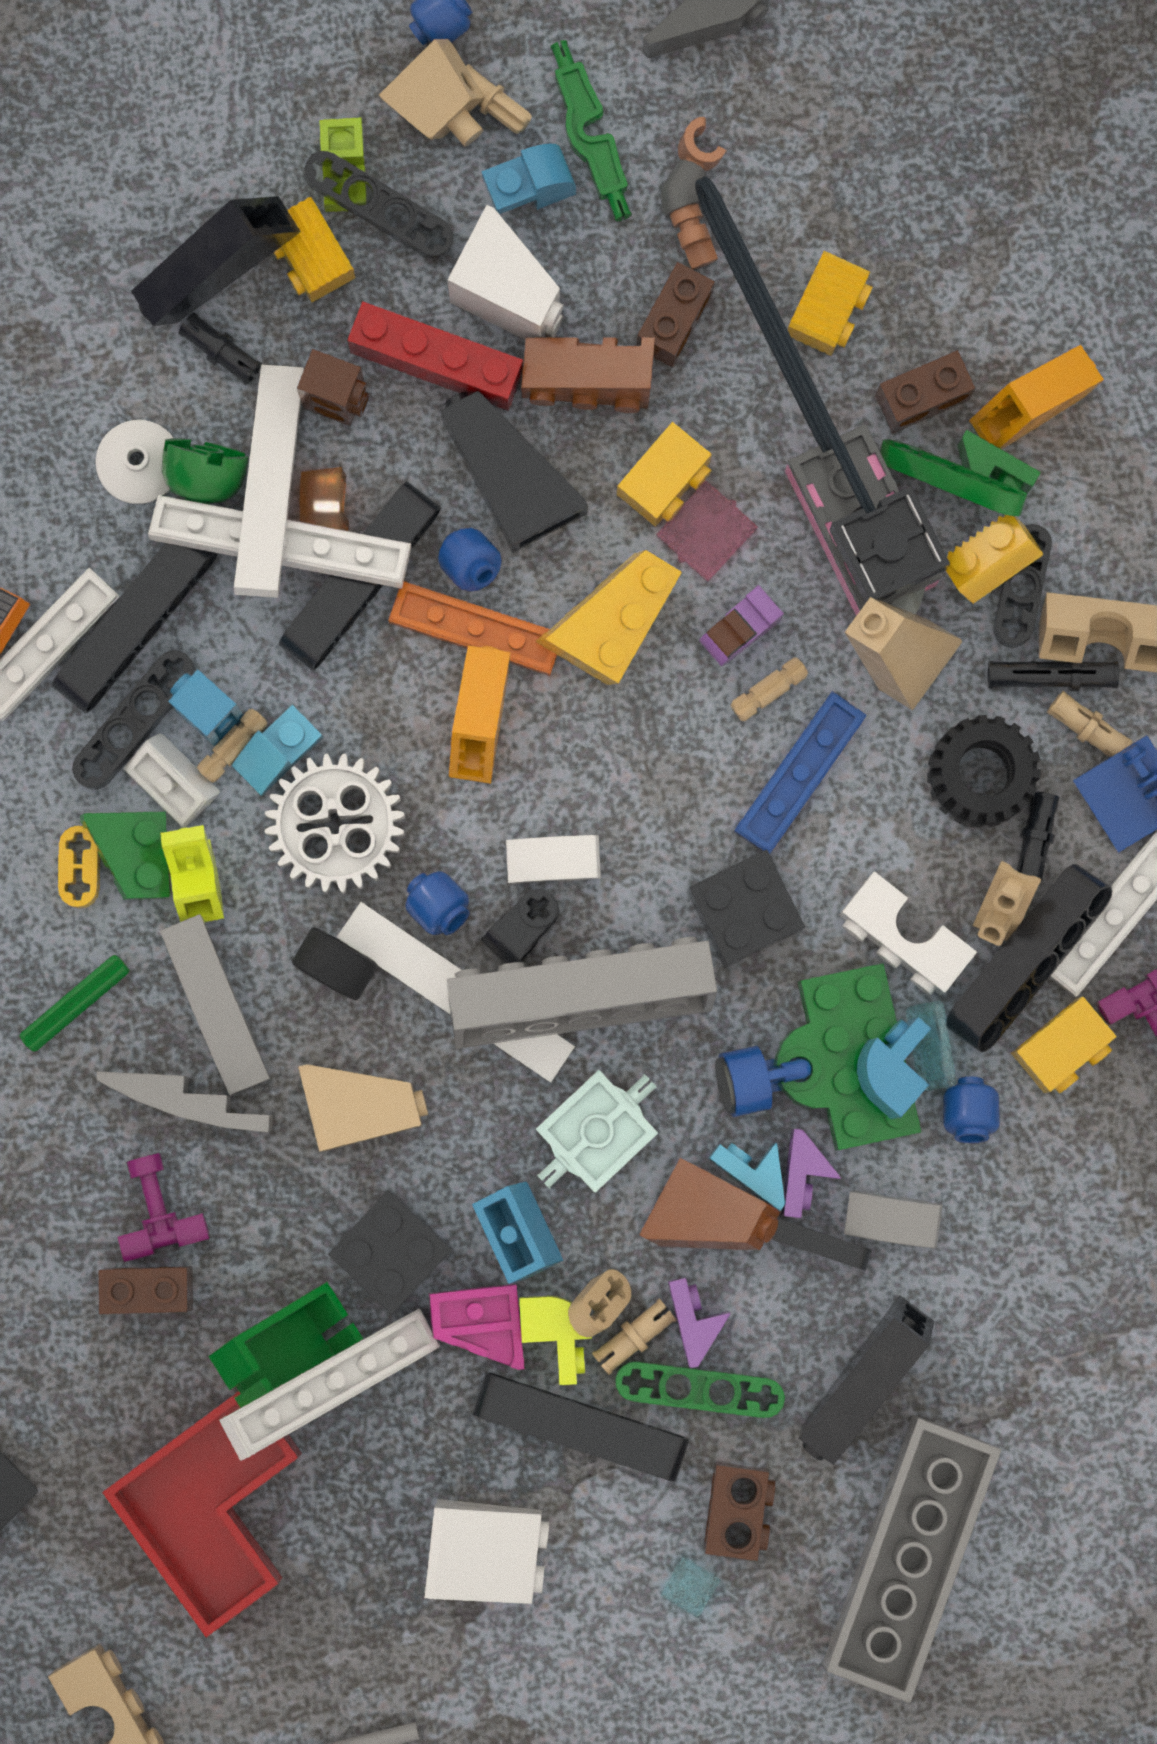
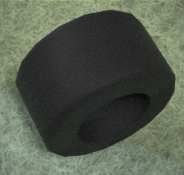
M316 927L310 929L292 960V964L308 976L355 1001L362 995L378 966L368 956Z

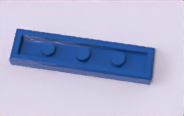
M832 691L737 825L734 832L759 850L764 851L767 849L770 854L867 715Z

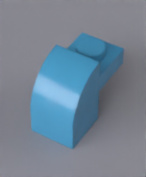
M542 144L521 150L520 157L481 171L494 208L499 214L534 201L538 210L576 195V184L563 152L557 144Z
M919 1017L910 1019L907 1022L900 1019L885 1035L884 1039L889 1042L887 1045L879 1038L868 1040L858 1058L857 1074L863 1092L890 1119L901 1118L929 1086L923 1078L904 1062L907 1056L931 1030Z

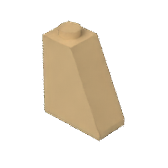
M307 1064L298 1067L319 1152L423 1126L421 1117L428 1115L423 1091L414 1092L412 1083Z

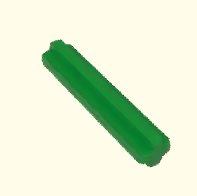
M117 955L109 957L24 1029L19 1035L21 1041L29 1050L33 1052L38 1051L123 979L130 971L128 966Z

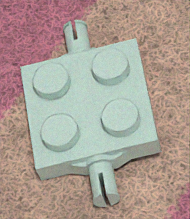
M598 1070L536 1128L538 1133L550 1144L556 1157L544 1170L537 1174L541 1180H544L553 1170H556L544 1183L549 1189L561 1176L569 1171L581 1177L594 1192H597L658 1134L643 1117L638 1105L657 1088L651 1082L640 1093L638 1092L650 1080L645 1074L625 1092L614 1086Z

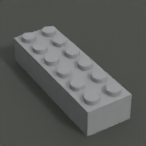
M685 937L672 941V946L655 948L654 944L644 943L629 947V952L611 955L610 950H596L585 954V959L568 961L566 956H554L542 960V965L525 967L524 963L514 962L499 966V971L481 974L480 969L458 971L455 973V978L447 979L448 1001L455 1048L460 1049L711 1012L717 995V986L709 941L698 942L696 937Z
M912 1415L822 1663L827 1672L911 1703L1000 1456V1448Z

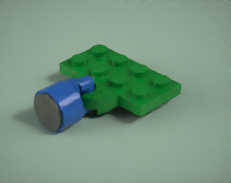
M884 963L798 981L807 1024L790 1031L779 1042L780 1045L774 1059L765 1061L760 1048L752 1046L720 1053L715 1061L716 1080L721 1101L726 1112L733 1117L770 1110L772 1107V1092L782 1091L793 1101V1104L807 1109H826L835 1151L921 1133L915 1102L901 1118L890 1119L868 1099L858 1079V1058L865 1043L868 1040L879 1038L887 1045L889 1042L884 1037L897 1023Z

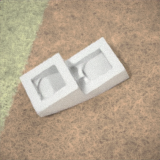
M598 835L506 840L508 883L564 882L601 878Z

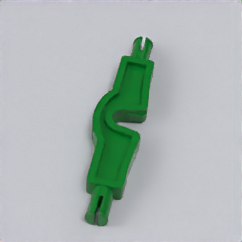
M561 40L560 47L558 42H555L550 48L559 68L555 70V81L567 110L565 130L569 145L574 153L587 164L598 196L601 200L608 199L615 221H622V217L626 220L632 216L623 194L627 191L628 183L620 164L615 139L610 133L588 136L583 131L588 125L603 118V107L590 84L583 63H574L567 40Z

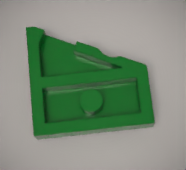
M166 812L83 813L80 815L81 824L84 829H88L99 849L97 853L105 867L111 871L114 883L123 900L167 899L170 897L169 870L161 843V833L167 832Z

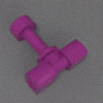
M1157 969L1144 975L1146 980L1128 990L1125 987L1120 988L1095 1002L1108 1025L1133 1013L1136 1020L1142 1017L1146 1018L1157 1038Z
M160 1153L126 1162L130 1178H140L150 1219L142 1221L144 1230L118 1236L124 1262L155 1254V1249L178 1243L179 1247L210 1239L204 1213L180 1220L177 1219L176 1212L167 1214L156 1174L164 1170Z

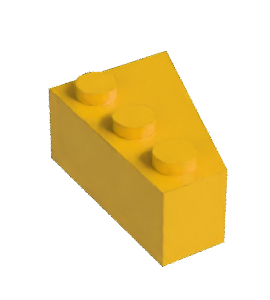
M647 550L634 553L602 581L593 592L577 606H574L557 624L535 642L606 685L619 684L682 572Z

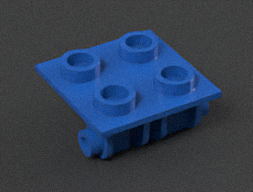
M1148 735L1073 780L1118 853L1157 830V750Z

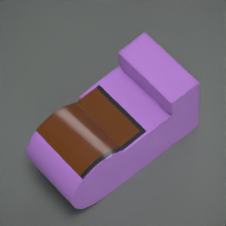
M758 585L741 602L726 613L722 620L709 629L700 638L699 642L722 667L782 620L784 613Z

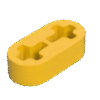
M79 825L68 828L60 837L58 891L59 896L66 904L82 909L92 905L98 898L100 891V856L97 853L99 849L88 829H84L83 826ZM83 834V839L91 843L90 849L83 850L82 864H77L76 852L68 848L69 843L76 842L77 835ZM76 870H82V881L90 885V891L82 893L81 900L77 901L75 895L68 892V885L76 883Z

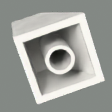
M486 205L448 278L450 303L524 340L526 338H546V336L554 338L563 320V316L560 315L563 309V304L560 303V288L493 207Z
M437 1499L434 1507L424 1598L532 1604L533 1592L542 1593L545 1566H536L538 1548L547 1549L549 1522L541 1521L542 1510Z

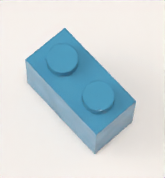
M198 669L192 676L188 673L184 674L170 690L173 696L168 702L182 718L213 746H216L228 731L240 722L239 719L244 715L237 704Z
M527 1182L509 1185L472 1204L508 1284L528 1279L564 1261Z

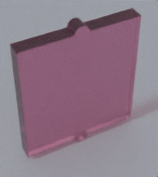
M705 481L686 501L673 519L662 527L656 536L678 555L679 563H687L705 581L709 582L758 529V526L736 507L735 500H728L708 481Z

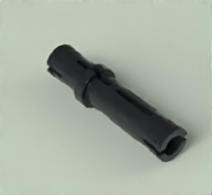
M989 661L987 670L988 688L1069 687V691H1079L1080 687H1112L1117 689L1119 685L1118 661L1082 662V664L1073 662Z

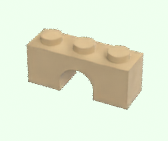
M1046 592L1039 620L1040 659L1082 664L1086 646L1091 643L1100 642L1110 644L1122 653L1124 669L1157 673V605Z
M101 1643L57 1668L48 1676L69 1715L88 1706L101 1707L111 1715L115 1728L114 1735L111 1740L104 1744H164L156 1728L148 1729L140 1715L144 1712V1707L133 1688L127 1690L119 1675L123 1673V1670L116 1655L110 1649L105 1652Z

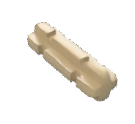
M797 657L782 665L783 667H781L782 670L780 672L775 670L751 687L749 694L743 693L732 701L731 708L741 721H746L757 713V708L763 709L790 690L791 684L795 686L807 677L808 671Z
M249 709L239 719L241 724L238 727L234 725L212 749L214 753L211 756L207 755L198 764V771L208 781L216 782L225 772L223 768L226 765H232L258 730L262 732L266 728V719L256 710Z

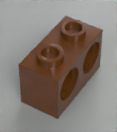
M677 262L637 335L636 346H641L642 338H655L653 358L673 368L713 295L715 281Z
M312 349L297 386L303 409L351 426L355 415L358 417L363 415L370 395L365 392L367 383L364 382L361 367Z
M957 350L880 383L875 397L893 434L969 401L976 388Z
M192 1266L105 1268L98 1270L99 1314L166 1313L193 1310Z
M714 1462L703 1547L705 1554L758 1561L759 1550L767 1551L770 1524H763L765 1506H773L776 1481L768 1479L769 1471L766 1468ZM740 1478H748L755 1483L754 1495L746 1501L736 1500L731 1495L733 1483ZM735 1522L746 1524L750 1530L748 1539L740 1545H733L725 1538L727 1528Z

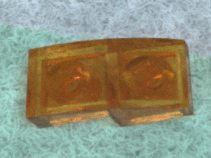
M342 467L301 471V523L348 531L349 520L344 513L347 476Z

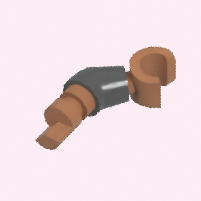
M705 117L694 119L685 129L677 148L680 160L661 188V203L666 218H671L674 228H680L681 232L677 234L682 250H685L692 270L707 266L718 259L706 224H700L699 221L703 218L700 210L701 205L696 193L695 182L697 179L706 176V171L717 166L727 150L718 146L715 151L705 153L696 147L694 138L699 137L706 128Z

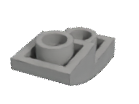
M853 1190L850 1191L844 1234L896 1244L936 1248L943 1205L902 1196L894 1198Z

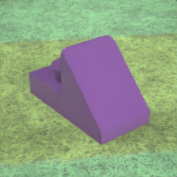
M791 1129L784 1185L785 1205L781 1210V1216L801 1218L802 1210H810L813 1184H806V1175L841 1179V1177L803 1130Z
M685 1277L669 1280V1290L689 1368L698 1367L731 1313L726 1311L696 1319L694 1311L702 1310L696 1284L688 1286Z

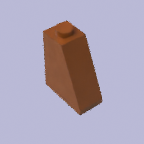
M680 1158L639 1235L660 1247L761 1250L763 1244L772 1239L778 1228L777 1218L780 1211Z

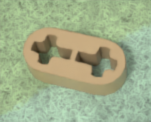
M607 1270L590 1280L569 1307L568 1316L572 1327L579 1335L593 1337L611 1326L631 1299V1288L626 1277L617 1270ZM608 1291H610L611 1293H610L609 1296L607 1297V1296H606V1293H607ZM593 1309L594 1313L592 1314V1316H590L591 1310Z

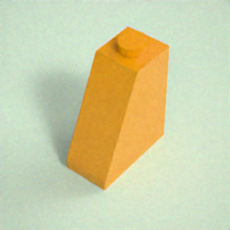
M1079 345L1007 384L969 422L980 438L1002 450L1083 399L1104 379L1097 370L1095 363L1089 358L1083 347Z
M468 646L451 736L449 777L491 784L507 687L510 652L501 651L491 646Z

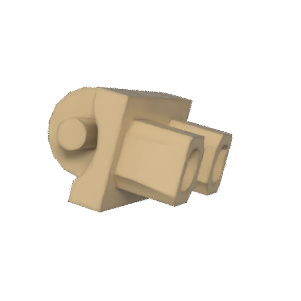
M1001 861L972 925L979 928L977 935L997 946L1002 945L1003 940L1007 941L1022 923L1041 879L1036 876L1019 873L1008 863Z

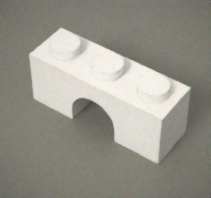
M874 871L839 914L845 920L842 927L861 942L866 937L879 947L876 954L892 967L897 968L901 964L914 975L910 979L911 982L926 994L931 995L934 991L939 995L944 994L977 951L943 925L935 931L927 942L912 943L904 939L898 932L896 917L908 897Z

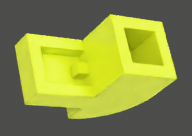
M204 825L161 833L162 848L171 874L173 901L180 922L199 914L203 917L204 922L224 919L216 861L210 839H207Z
M549 1295L520 1297L522 1343L557 1341L559 1385L577 1384L576 1374L585 1373L584 1347H575V1340L592 1339V1337H583L572 1327L568 1316V1310L572 1302L558 1296Z

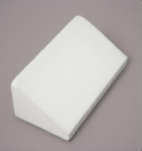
M162 733L146 740L123 768L182 828H186L220 793L219 789L212 782L208 781L198 771L197 767Z

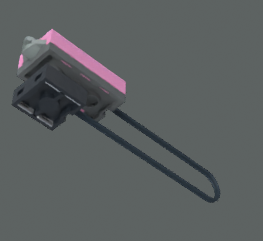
M703 176L695 182L696 193L703 213L818 444L817 447L788 460L785 473L856 616L870 597L916 614L920 608L924 592L938 584L942 578L940 573L946 571L950 565L912 486L899 491L867 425L864 424L845 434L839 435L719 191L710 178Z

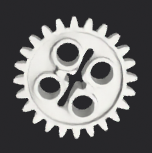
M324 754L323 766L317 767L314 761L308 758V771L304 774L294 766L291 768L296 779L293 783L283 779L278 781L285 790L283 796L278 794L270 795V799L279 806L278 810L265 811L267 818L276 821V825L265 829V834L278 837V841L274 842L269 849L271 852L283 851L285 853L277 863L281 868L290 864L294 865L290 874L291 879L296 880L303 873L307 875L305 887L311 889L317 880L321 881L322 891L328 894L332 882L338 884L342 894L346 893L347 881L351 880L354 881L359 889H363L362 876L368 874L377 881L379 878L375 867L378 864L389 869L391 867L390 862L385 857L386 852H400V848L391 841L392 837H402L405 835L404 830L394 826V822L404 819L405 814L401 811H392L391 807L398 804L401 799L399 795L386 796L385 793L392 786L390 779L379 784L376 782L380 773L379 768L375 767L367 774L364 773L365 761L362 758L355 763L354 767H349L346 754H342L338 765H333L329 755ZM352 789H359L366 795L364 805L355 811L344 808L342 799L345 793ZM313 794L321 797L323 805L319 813L313 816H306L301 813L300 803L305 796ZM337 813L340 819L344 821L363 816L373 817L372 823L341 825L338 834H333L329 827H320L304 832L297 831L299 824L328 823L331 821V814ZM358 831L367 833L371 838L369 848L362 853L351 852L347 846L349 837ZM313 837H322L328 843L326 853L317 859L306 856L305 845L307 841Z

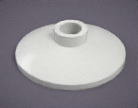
M146 420L127 421L111 429L102 439L96 454V470L104 488L115 498L130 504H147L156 501L158 495L165 496L170 489L165 484L162 474V454L165 439L173 438L172 435L160 425ZM134 452L144 454V460L139 465H131L129 463V457Z

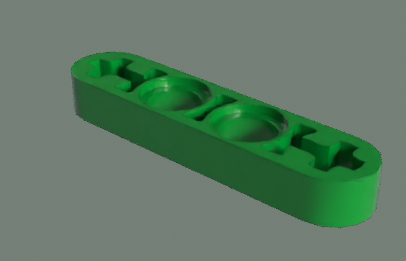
M884 439L882 441L880 453L887 467L998 513L1009 516H1021L1027 498V493L907 443L891 439Z
M629 1361L620 1367L615 1377L616 1388L619 1394L633 1402L759 1418H770L778 1414L785 1402L782 1387L775 1380L761 1376ZM632 1369H639L642 1378L654 1380L653 1371H663L658 1383L660 1397H651L653 1387L640 1386L638 1393H630L629 1385L622 1383L623 1376H630ZM674 1374L685 1375L691 1383L689 1394L682 1399L671 1398L666 1392V1382ZM724 1379L732 1384L734 1395L730 1402L719 1405L710 1399L709 1389L713 1382ZM740 1382H749L746 1388L747 1392L758 1393L761 1392L763 1385L770 1386V1392L777 1395L776 1403H768L767 1410H761L758 1401L745 1399L746 1408H738L737 1406L741 1398Z

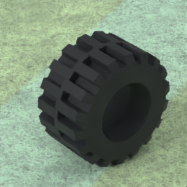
M978 715L975 719L971 720L967 718L960 721L956 726L951 727L934 747L935 749L928 761L930 770L927 773V783H931L932 790L930 794L933 800L938 799L942 805L939 809L945 815L948 812L955 817L953 821L960 824L964 822L970 823L971 827L980 828L983 825H989V827L997 826L1018 814L1035 795L1037 787H1035L1036 782L1040 779L1041 769H1037V763L1040 761L1038 751L1033 752L1031 745L1034 743L1029 735L1024 737L1019 732L1021 727L1016 723L1010 726L1004 723L1006 718L996 716L994 719H988L987 715ZM973 748H985L995 752L1006 766V785L999 793L993 796H982L972 792L961 779L959 772L960 760L966 752Z

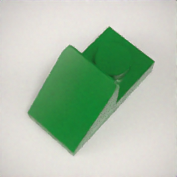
M968 430L965 431L957 446L962 466L988 477L991 475L997 478L998 481L1018 488L1027 494L1041 473Z

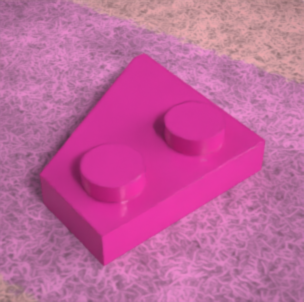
M516 1284L428 1293L432 1337L434 1339L458 1346L514 1369H524Z

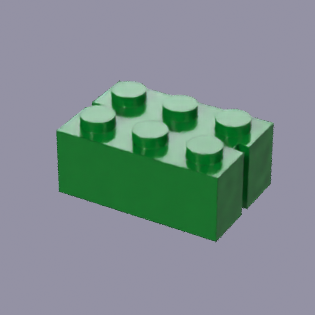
M326 1282L237 1335L208 1357L229 1391L235 1387L238 1389L240 1395L234 1399L239 1407L242 1408L363 1340V1337L354 1323H351L325 1341L322 1333L348 1316L329 1283Z

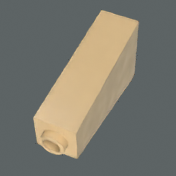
M872 597L868 599L844 632L878 689L911 710L916 707L962 643L960 638L927 618Z

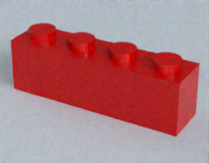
M363 301L347 339L351 354L458 393L466 391L471 395L479 391L493 406L507 411L510 409L523 375V359Z

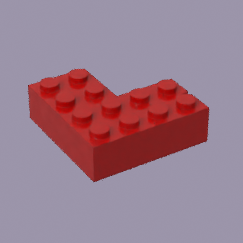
M239 1391L102 1492L206 1638L278 1585L283 1578L232 1507L302 1454L288 1434L240 1461L219 1421L240 1409L234 1399L240 1395Z

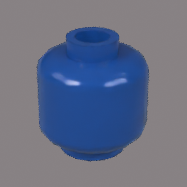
M415 0L410 6V12L414 21L409 24V27L423 46L434 39H449L452 43L469 30L471 23L468 16L473 11L466 0Z
M464 528L450 533L443 541L438 555L439 565L444 573L459 589L468 592L478 591L487 587L495 580L502 563L499 550L480 530L474 528Z
M442 871L433 872L429 875L422 873L415 877L407 887L409 895L405 903L406 911L427 933L431 935L442 933L450 935L457 931L467 920L470 913L467 909L469 905L468 894L448 874Z
M969 1076L959 1078L958 1084L949 1087L943 1094V1124L945 1130L954 1135L955 1140L961 1143H982L988 1141L989 1135L995 1133L1000 1126L998 1091L989 1085H985L984 1079L980 1077Z

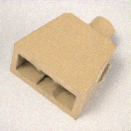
M434 39L379 94L382 100L431 140L443 138L451 131L462 145L466 147L483 132L482 127L469 113L482 101L483 95L449 39Z

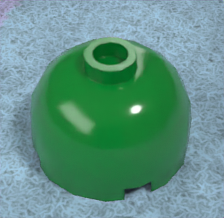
M165 439L162 454V474L165 484L174 494L185 498L187 501L210 505V503H222L229 500L242 487L249 456H245L244 452L210 442H205V445H191L192 439Z

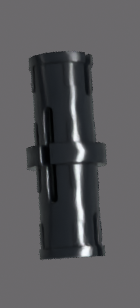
M193 312L186 320L199 330L198 333L185 323L181 325L178 332L181 337L186 338L205 352L208 361L214 365L217 363L221 364L239 378L243 384L248 385L254 377L241 367L242 365L248 367L255 374L259 373L262 365L260 361L254 359L235 345L232 336L226 332L224 334L219 333L201 319L197 313Z
M1035 792L1031 799L1026 827L1022 828L1020 838L1023 839L1016 871L1025 875L1036 876L1041 881H1043L1049 844H1054L1055 835L1052 834L1060 799L1059 796L1046 792Z

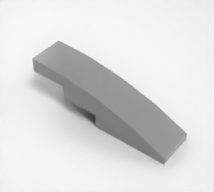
M199 914L160 930L182 987L229 1095H235L271 1080L203 917Z
M97 1071V1081L137 1102L169 1114L223 1128L272 1133V1115L230 1113L231 1096L189 1094V1077Z

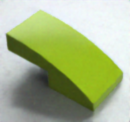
M362 117L319 120L321 151L334 153L365 172ZM324 161L322 164L323 180L327 177L337 182V186L332 191L340 195L344 182L351 174L343 171L340 179L330 172L332 164ZM356 182L349 187L348 196L354 204L359 206L367 204L366 184L363 182ZM324 196L325 212L348 211Z

